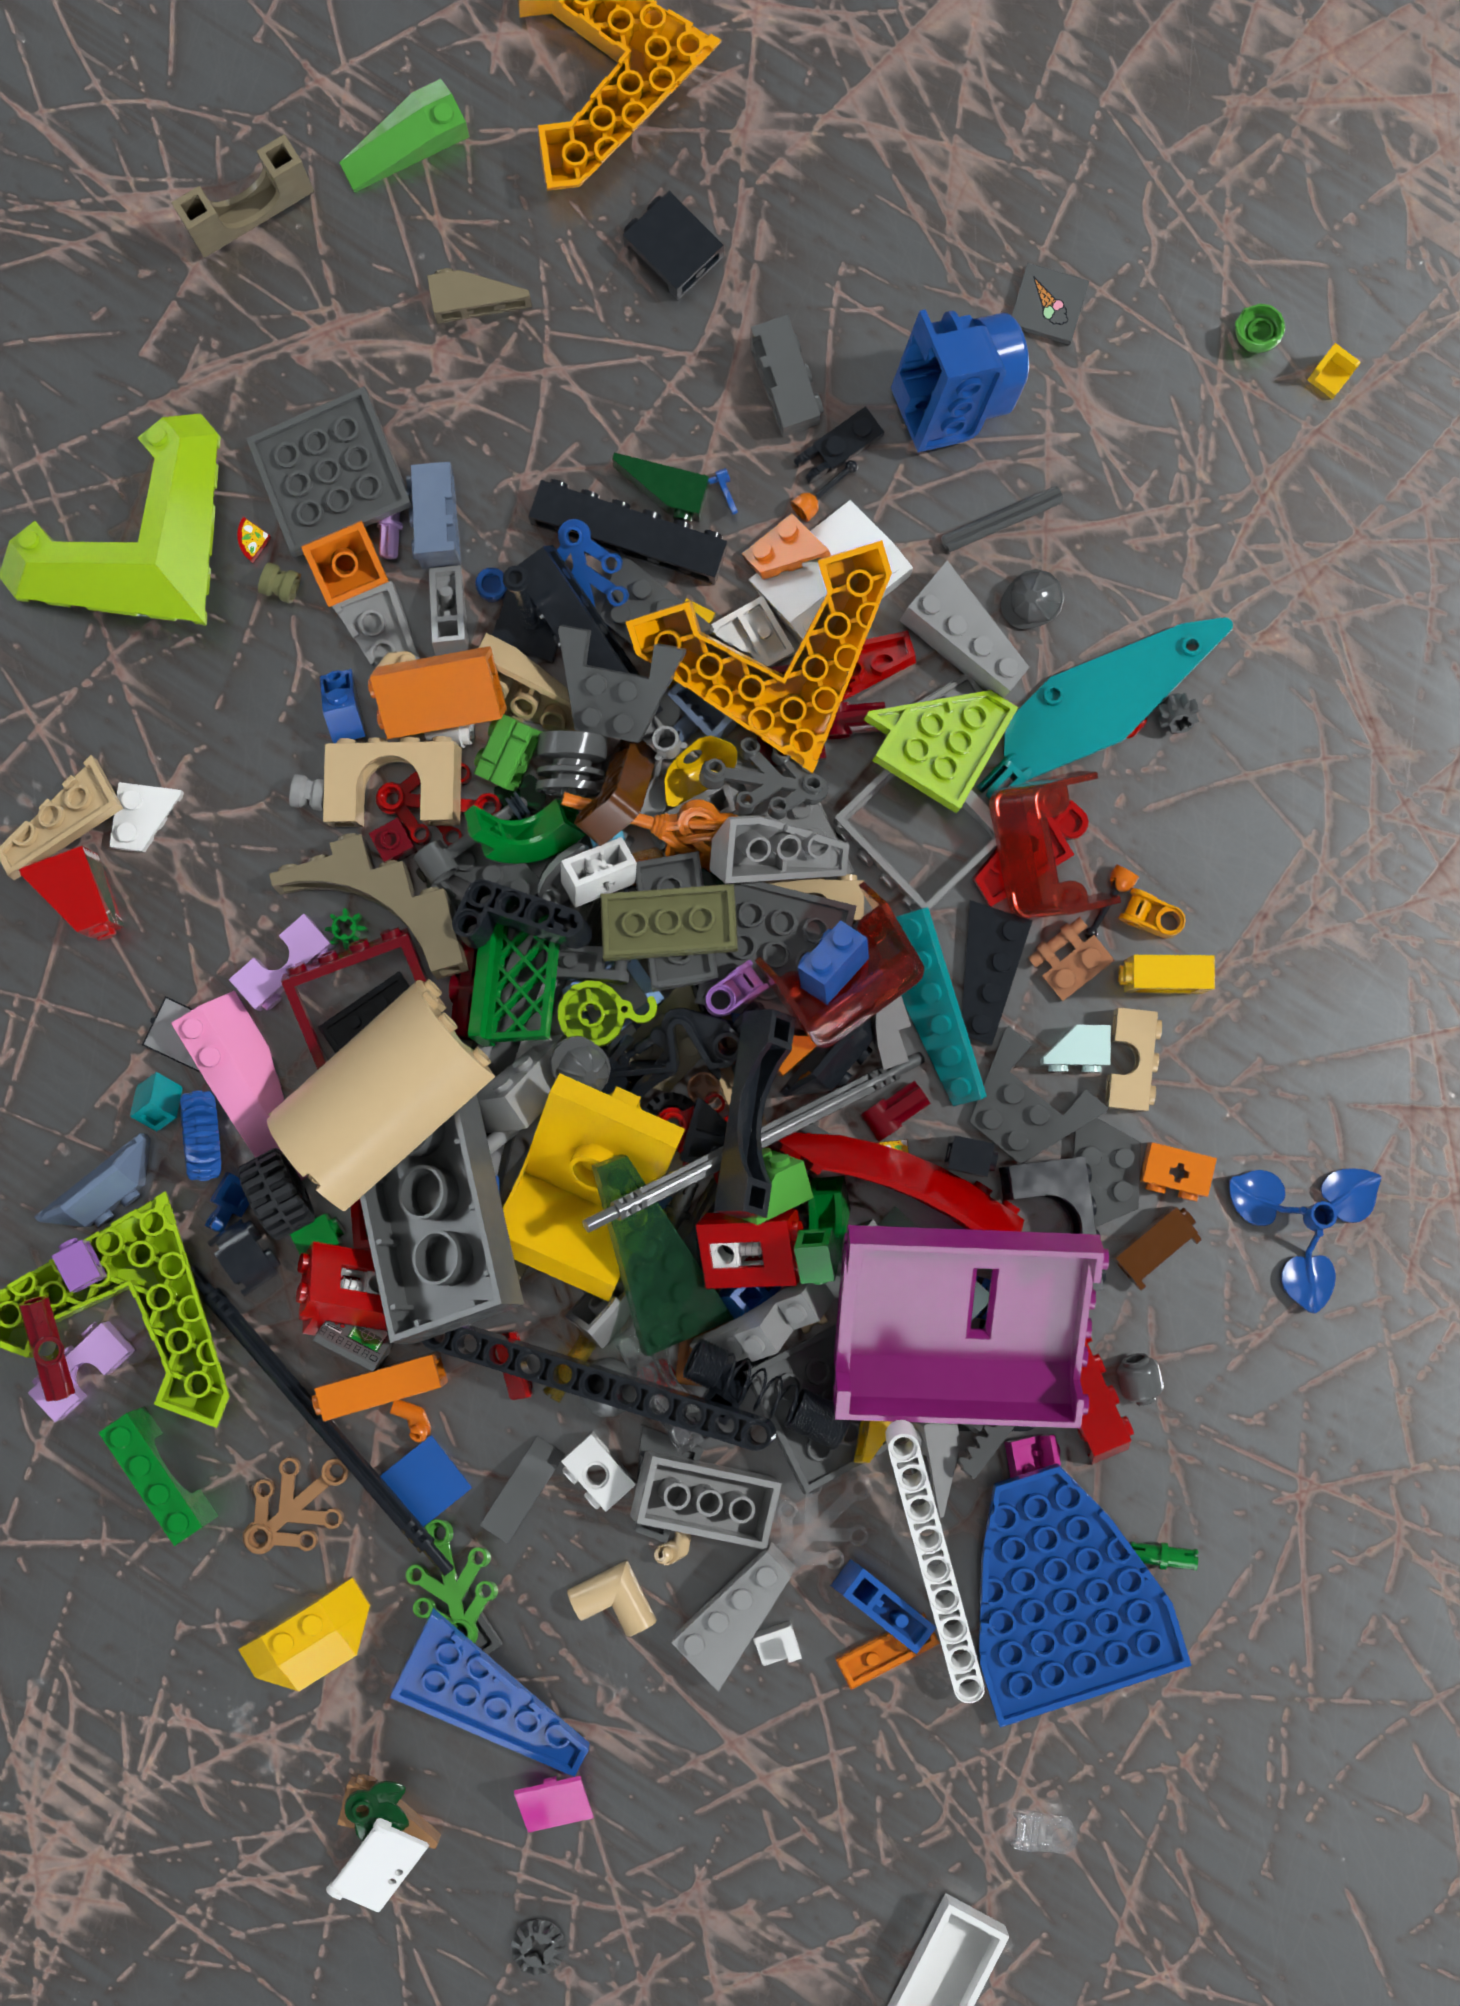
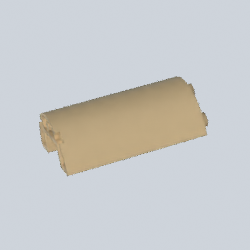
M430 979L426 982L421 980L414 982L268 1114L270 1117L267 1119V1125L270 1133L286 1158L302 1177L307 1175L311 1182L319 1185L316 1187L317 1192L344 1212L495 1078V1075L488 1067L491 1063L488 1056L480 1048L477 1047L473 1050L464 1044L455 1033V1030L458 1028L457 1025L443 1012L446 1006L439 998L442 992Z

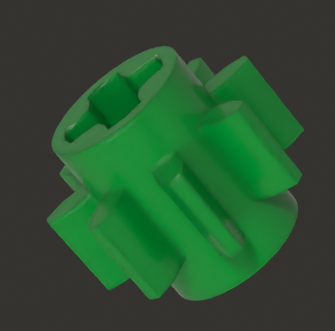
M344 908L342 916L337 917L330 914L333 920L332 927H326L325 931L333 933L334 937L330 941L332 945L338 944L341 940L344 949L349 950L348 945L360 940L361 932L368 931V928L358 924L362 918L361 914L357 913L351 918L349 910ZM353 923L350 926V929L353 931L350 936L342 934L341 924L350 925Z

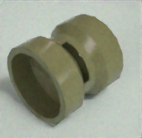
M268 562L260 576L258 593L266 596H271L275 593L281 601L291 604L297 595L301 574L293 570L281 572L278 565Z

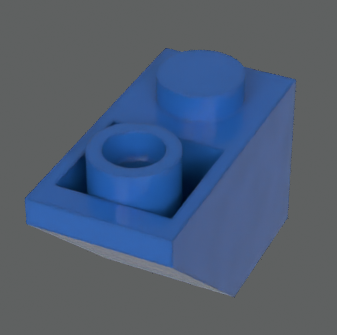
M352 669L345 671L336 670L327 675L320 676L323 715L332 742L337 743L340 738L354 740L365 737L364 719Z

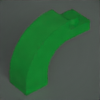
M558 799L552 801L537 814L521 820L499 819L475 805L464 812L468 824L467 831L470 837L477 843H481L486 858L502 863L520 864L540 861L565 851L586 835L574 824L579 814L578 810L561 805V801Z

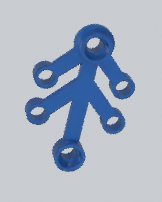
M571 519L564 522L558 532V539L561 545L557 551L564 562L571 554L573 562L571 572L594 607L595 602L591 585L607 595L608 601L613 606L625 604L629 599L628 590L623 586H616L588 566L585 552L599 560L602 569L610 574L616 573L622 568L623 561L620 555L610 553L591 539L590 528L582 520ZM571 530H576L579 533V540L577 542H572L569 539V532ZM609 557L616 559L617 567L615 569H610L607 566V559ZM615 590H620L623 593V600L621 602L614 600L613 592Z

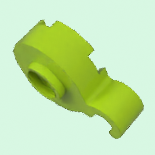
M586 980L573 985L564 994L558 1005V1021L561 1030L567 1037L582 1036L591 1040L597 1046L602 1047L608 1045L619 1036L625 1020L630 1019L637 1024H646L652 1021L657 1013V1003L653 996H649L647 998L649 1011L645 1015H638L634 1012L631 1002L623 1000L612 987L600 981ZM594 1006L595 1011H601V1017L596 1018V1023L590 1024L588 1019L582 1018V1012H587L586 1007Z

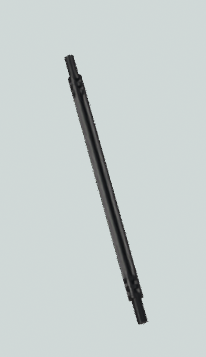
M195 1265L190 1267L196 1287L205 1297L203 1301L206 1305L210 1307L212 1312L216 1314L219 1320L276 1384L395 1523L403 1535L413 1544L419 1553L423 1552L444 1577L454 1569V1566L433 1543L435 1539L432 1535L428 1533L426 1528L422 1526L419 1520L410 1512L332 1420L323 1422L322 1415H316L312 1396L240 1314L220 1288L215 1289Z

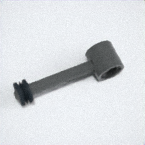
M515 791L513 793L514 797L511 796L510 800L508 797L505 798L508 805L493 816L503 820H510L517 816L521 820V816L525 813L529 815L530 811L527 809V801L523 797H519ZM469 833L448 847H445L441 840H436L419 850L413 859L430 884L435 886L451 877L459 869L454 858L477 842L470 837Z

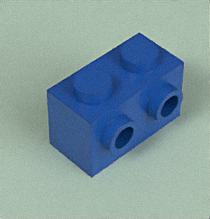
M841 920L833 929H828L822 935L818 946L812 952H807L798 964L801 988L828 1005L869 959L867 937Z

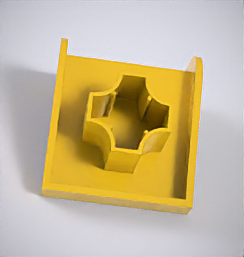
M559 1073L549 1092L523 1167L503 1206L504 1217L514 1260L609 1302L653 1204L621 1221L615 1219L589 1233L585 1230L582 1221L610 1207L612 1201L666 1175L685 1129L642 1110L640 1107V1096L617 1086L614 1092L606 1094Z

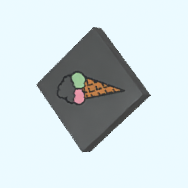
M1027 263L1012 316L1019 323L1022 331L1070 345L1089 280Z

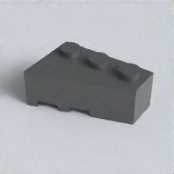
M788 314L752 326L750 349L782 436L786 437L819 425L820 413L824 412L822 401L818 393H813L810 384L813 382L812 375L807 363L804 364L801 345L796 333L794 334Z

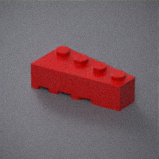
M1086 1338L1085 1346L1088 1348L1087 1367H1082L1080 1382L1083 1394H1088L1089 1411L1087 1415H1082L1081 1428H1076L1080 1439L1084 1442L1087 1441L1091 1452L1087 1453L1091 1465L1128 1450L1132 1442L1130 1436L1134 1435V1431L1128 1417L1120 1416L1116 1407L1120 1403L1117 1392L1113 1385H1106L1102 1376L1106 1372L1103 1361L1099 1354L1093 1355L1088 1343L1092 1342V1338Z

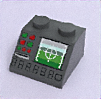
M325 1321L313 1341L372 1372L383 1366L394 1343H390L388 1331Z

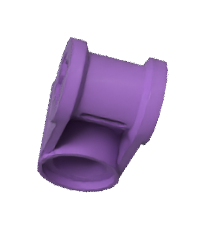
M751 960L737 967L708 991L705 998V1007L712 1016H727L769 988V985L763 983L753 970V962ZM717 992L726 994L730 1000L729 1006L723 1010L716 1009L711 1003V997Z

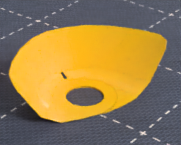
M710 735L697 739L681 752L668 767L665 775L664 786L667 805L676 807L708 789L699 780V774L705 761L719 759L726 767L735 768L737 763L736 747L728 741ZM694 750H701V756L692 763H684L683 760L687 754Z

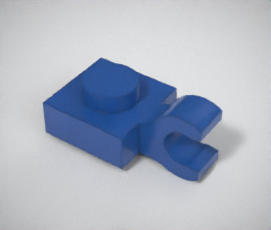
M230 1172L225 1173L210 1199L212 1203L218 1206L210 1214L204 1226L221 1233L224 1231L231 1215L234 1214L241 1218L249 1205L239 1178Z

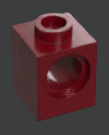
M398 818L368 833L384 863L389 860H397L399 862L418 852L403 823Z

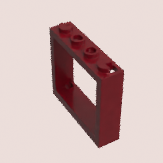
M399 927L392 930L387 929L380 933L381 938L368 942L367 938L360 939L348 945L349 950L338 954L336 950H331L319 955L317 962L305 965V962H299L295 966L286 969L287 973L283 974L281 983L317 1069L323 1066L327 1059L296 986L402 947L415 982L417 980L426 982L428 977L408 927L402 930Z

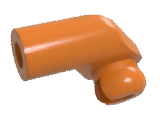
M403 1400L393 1402L390 1414L406 1419L411 1431L409 1434L410 1438L418 1443L423 1442L431 1432V1425L425 1410L418 1405Z

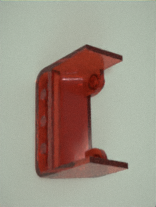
M1070 772L1001 788L992 794L989 801V809L1008 907L1014 915L1026 919L1069 915L1122 903L1121 897L1101 892L1088 896L1085 887L1081 883L1072 880L1059 882L1047 818L1063 813L1068 807V785L1098 779L1097 772Z
M865 882L858 886L873 910L861 918L857 925V931L867 937L869 959L828 1005L801 988L798 971H789L779 977L761 957L754 960L778 998L791 1015L796 1017L797 1023L807 1036L819 1047H830L915 986L924 974V965L888 903Z

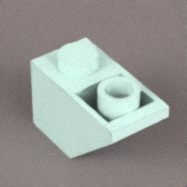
M1111 1025L1073 1026L1040 1059V1066H1048V1072H1068V1066H1082L1081 1072H1102V1066L1110 1065Z

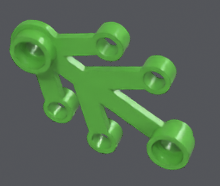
M435 1519L430 1521L425 1526L426 1530L435 1539L433 1543L454 1566L450 1548V1541L454 1534L451 1524L446 1520ZM443 1527L446 1534L440 1540L437 1537V1530ZM481 1547L472 1549L468 1554V1562L458 1580L454 1566V1569L445 1577L442 1575L443 1583L430 1576L428 1569L424 1565L410 1566L406 1571L407 1581L412 1585L423 1587L446 1602L451 1617L437 1610L435 1602L430 1598L417 1599L413 1605L414 1614L418 1618L428 1619L434 1608L458 1630L461 1627L466 1628V1637L473 1643H476L478 1639L476 1621L487 1602L497 1597L498 1587L492 1581H481L478 1583L475 1589L476 1597L466 1612H464L462 1600L480 1568H484L490 1563L491 1555L489 1551ZM479 1551L484 1556L481 1564L475 1561V1555ZM417 1568L422 1573L419 1581L413 1578V1572ZM485 1585L491 1588V1594L487 1598L482 1594V1589ZM423 1602H426L429 1606L426 1614L420 1611V1605Z

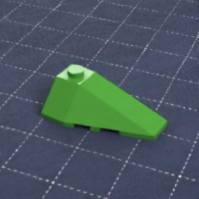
M439 79L412 92L339 163L355 193L469 138L467 124L452 93L442 79Z

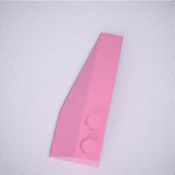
M236 991L204 1003L172 1022L173 1028L207 1084L255 1158L273 1148H278L281 1151L270 1133L267 1119L270 1117L268 1114L285 1100L281 1090L282 1086L273 1064L270 1047ZM296 1170L301 1181L307 1178V1175L302 1177V1175Z

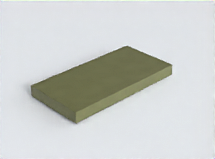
M734 884L600 894L604 961L738 952Z

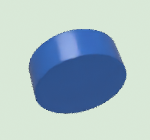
M486 568L478 574L475 581L476 590L485 601L497 602L504 598L507 588L503 583L504 573L501 570Z

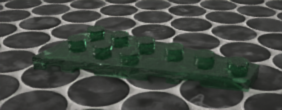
M619 1154L592 1165L603 1210L610 1207L612 1201L646 1185L626 1155ZM658 1202L621 1221L615 1219L607 1223L643 1355L648 1357L734 1319L716 1290L706 1289L703 1270Z

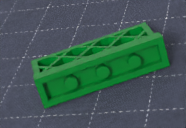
M549 915L542 916L538 923L546 921ZM496 924L489 941L484 946L478 948L468 1029L469 1038L483 1047L495 1046V1042L550 1039L560 944L532 935L538 943L524 955L518 949V946L530 934L521 931L511 941L508 937L509 927ZM545 949L548 952V960L537 970L531 961ZM515 951L521 960L508 972L504 968L505 959ZM528 965L535 974L521 987L514 978ZM541 980L545 984L544 993L534 1002L527 993ZM511 982L518 991L504 1003L501 1000V991ZM524 997L531 1006L517 1018L511 1009ZM538 1012L541 1016L540 1030L528 1031L524 1024ZM508 1014L514 1023L505 1032H497L498 1022Z

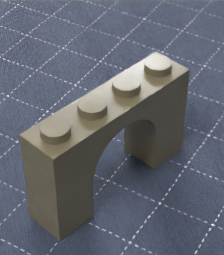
M285 134L256 151L263 165L262 172L258 179L240 194L224 201L212 202L208 200L199 185L171 202L204 258L314 192L304 165Z

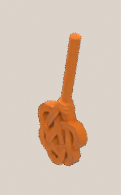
M564 792L561 805L582 810L592 799ZM696 799L683 804L678 814L666 813L652 817L639 813L630 824L650 829V832L658 837L659 840L666 842V857L699 851L701 867L711 872L712 838L728 817H737L738 815L721 813L712 803Z

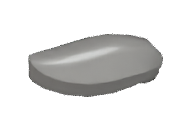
M579 842L559 854L542 874L538 887V897L560 905L567 901L570 897L561 883V861L590 850V848Z

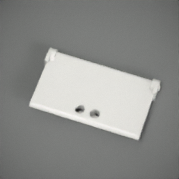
M378 1818L373 1824L372 1830L335 1880L329 1883L326 1891L336 1899L341 1900L344 1897L371 1910L380 1912L427 1850L429 1844L391 1827V1822Z

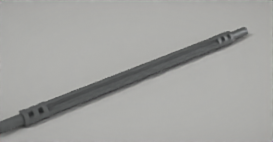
M921 1052L914 1053L908 1056V1062L885 1070L879 1067L762 1126V1149L899 1080L902 1074L925 1062L923 1054ZM724 1146L612 1201L610 1207L582 1221L585 1230L589 1233L615 1219L621 1221L720 1171Z

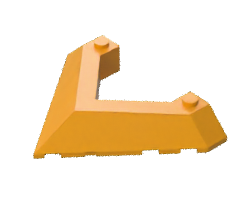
M518 0L520 17L553 14L617 62V65L608 77L605 76L591 94L590 100L580 112L576 113L571 121L538 125V142L547 191L580 187L718 47L722 40L711 33L707 35L694 27L691 21L670 9L667 11L657 5L655 0Z
M882 540L818 559L827 594L784 675L701 632L692 600L626 621L635 654L645 661L652 663L654 644L659 643L687 649L686 655L674 673L673 680L703 698L704 701L759 736L784 755L791 756V759L813 773L892 574Z

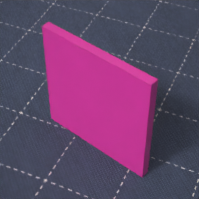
M557 1776L543 1779L544 1784L514 1790V1796L528 1833L594 1818L581 1776L557 1781Z

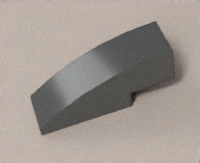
M537 1436L480 1526L508 1544L565 1456V1453Z

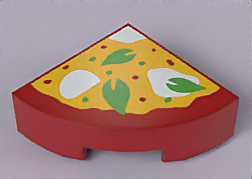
M243 517L237 531L238 544L245 557L251 563H254L272 537Z

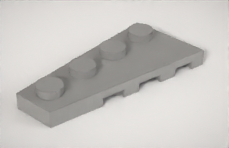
M392 581L332 606L374 669L389 652L408 651L416 659H421Z

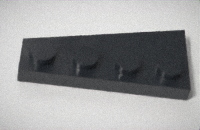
M970 900L961 1014L969 1039L992 1046L1033 920Z

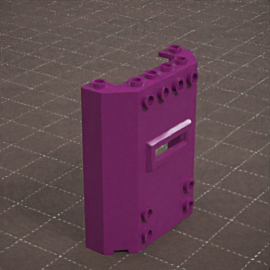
M848 1225L847 1233L844 1234L834 1345L835 1385L833 1386L835 1420L890 1422L906 1420L918 1423L1081 1428L1082 1415H1087L1089 1411L1088 1394H1083L1080 1376L1082 1367H1087L1088 1348L1085 1346V1339L1091 1338L1092 1320L1088 1318L1089 1310H1094L1096 1305V1291L1092 1288L1093 1283H1101L1102 1270H1107L1109 1266V1251L1107 1248H1103L1100 1235ZM977 1268L992 1269L985 1329L971 1328Z

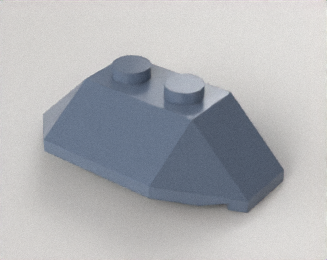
M139 1133L35 1215V1219L38 1222L80 1227H93L96 1225L99 1228L114 1217L113 1210L121 1204L124 1207L130 1205L140 1196L138 1191L146 1183L151 1138L148 1134Z

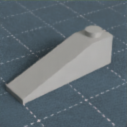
M759 815L728 817L712 838L710 871L724 883L846 876L850 844Z

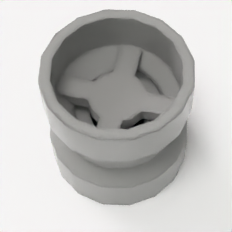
M295 774L290 788V806L301 808L304 805H310L313 810L323 811L324 778H317L312 781L305 775Z

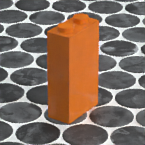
M491 646L378 666L371 674L370 679H368L370 696L376 698L379 709L377 710V722L380 729L385 730L387 739L502 719L507 709Z
M434 1351L383 1366L373 1372L369 1370L324 1383L314 1389L316 1395L312 1396V1403L316 1415H322L324 1422L441 1388L448 1383L441 1353Z

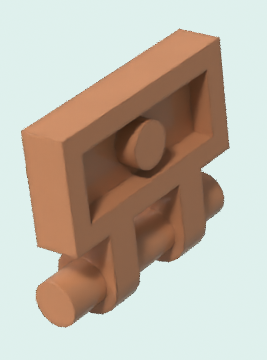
M1078 917L1071 924L1065 923L1060 927L1061 932L1047 943L1045 941L1041 942L1036 946L1038 950L1028 957L1035 967H1038L1045 960L1049 962L1052 968L1042 976L1062 1001L1115 961L1095 935L1085 942L1081 940L1078 934L1088 927L1081 917ZM1070 941L1076 949L1060 961L1055 952Z

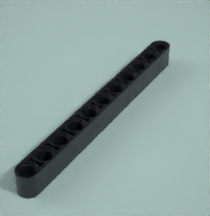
M466 1325L446 1332L445 1338L441 1343L436 1341L434 1337L421 1341L425 1347L443 1354L752 1451L765 1449L776 1437L775 1425L766 1417L475 1326ZM468 1334L476 1339L477 1347L474 1352H470L465 1348L464 1339ZM499 1344H502L508 1350V1358L505 1362L499 1361L496 1357L495 1351ZM530 1354L537 1356L540 1361V1368L537 1372L531 1371L527 1366V1359ZM562 1364L569 1366L572 1371V1378L569 1382H565L559 1377L558 1371ZM593 1374L601 1376L604 1380V1388L601 1392H596L590 1385V1379ZM625 1384L635 1388L637 1395L634 1402H628L624 1399L622 1388ZM657 1394H661L668 1399L669 1408L666 1412H660L656 1409L654 1398ZM688 1405H696L701 1410L699 1422H692L688 1419L686 1415ZM721 1415H728L733 1419L734 1429L732 1432H724L719 1427L718 1420ZM753 1425L764 1427L767 1433L765 1442H756L752 1438L751 1428Z

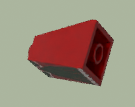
M79 846L19 869L21 876L76 932L93 939L97 937L98 941H102L116 936L115 930L124 927L99 855L88 848Z

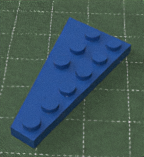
M434 1608L432 1609L392 1689L390 1698L575 1777L589 1751L590 1743Z

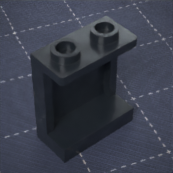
M670 190L663 197L659 195L654 198L648 205L647 212L640 219H632L624 229V246L628 250L632 248L668 284L669 292L677 300L724 257V245Z

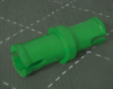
M1130 1542V1545L1144 1564L1156 1565L1161 1570L1173 1567L1197 1571L1198 1549L1169 1547L1168 1543L1161 1542L1160 1545Z

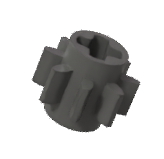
M1186 693L1171 694L1165 698L1163 704L1158 705L1161 713L1158 715L1161 727L1169 726L1171 734L1185 733L1194 726V723L1199 722L1197 712L1200 710L1196 699L1189 701Z

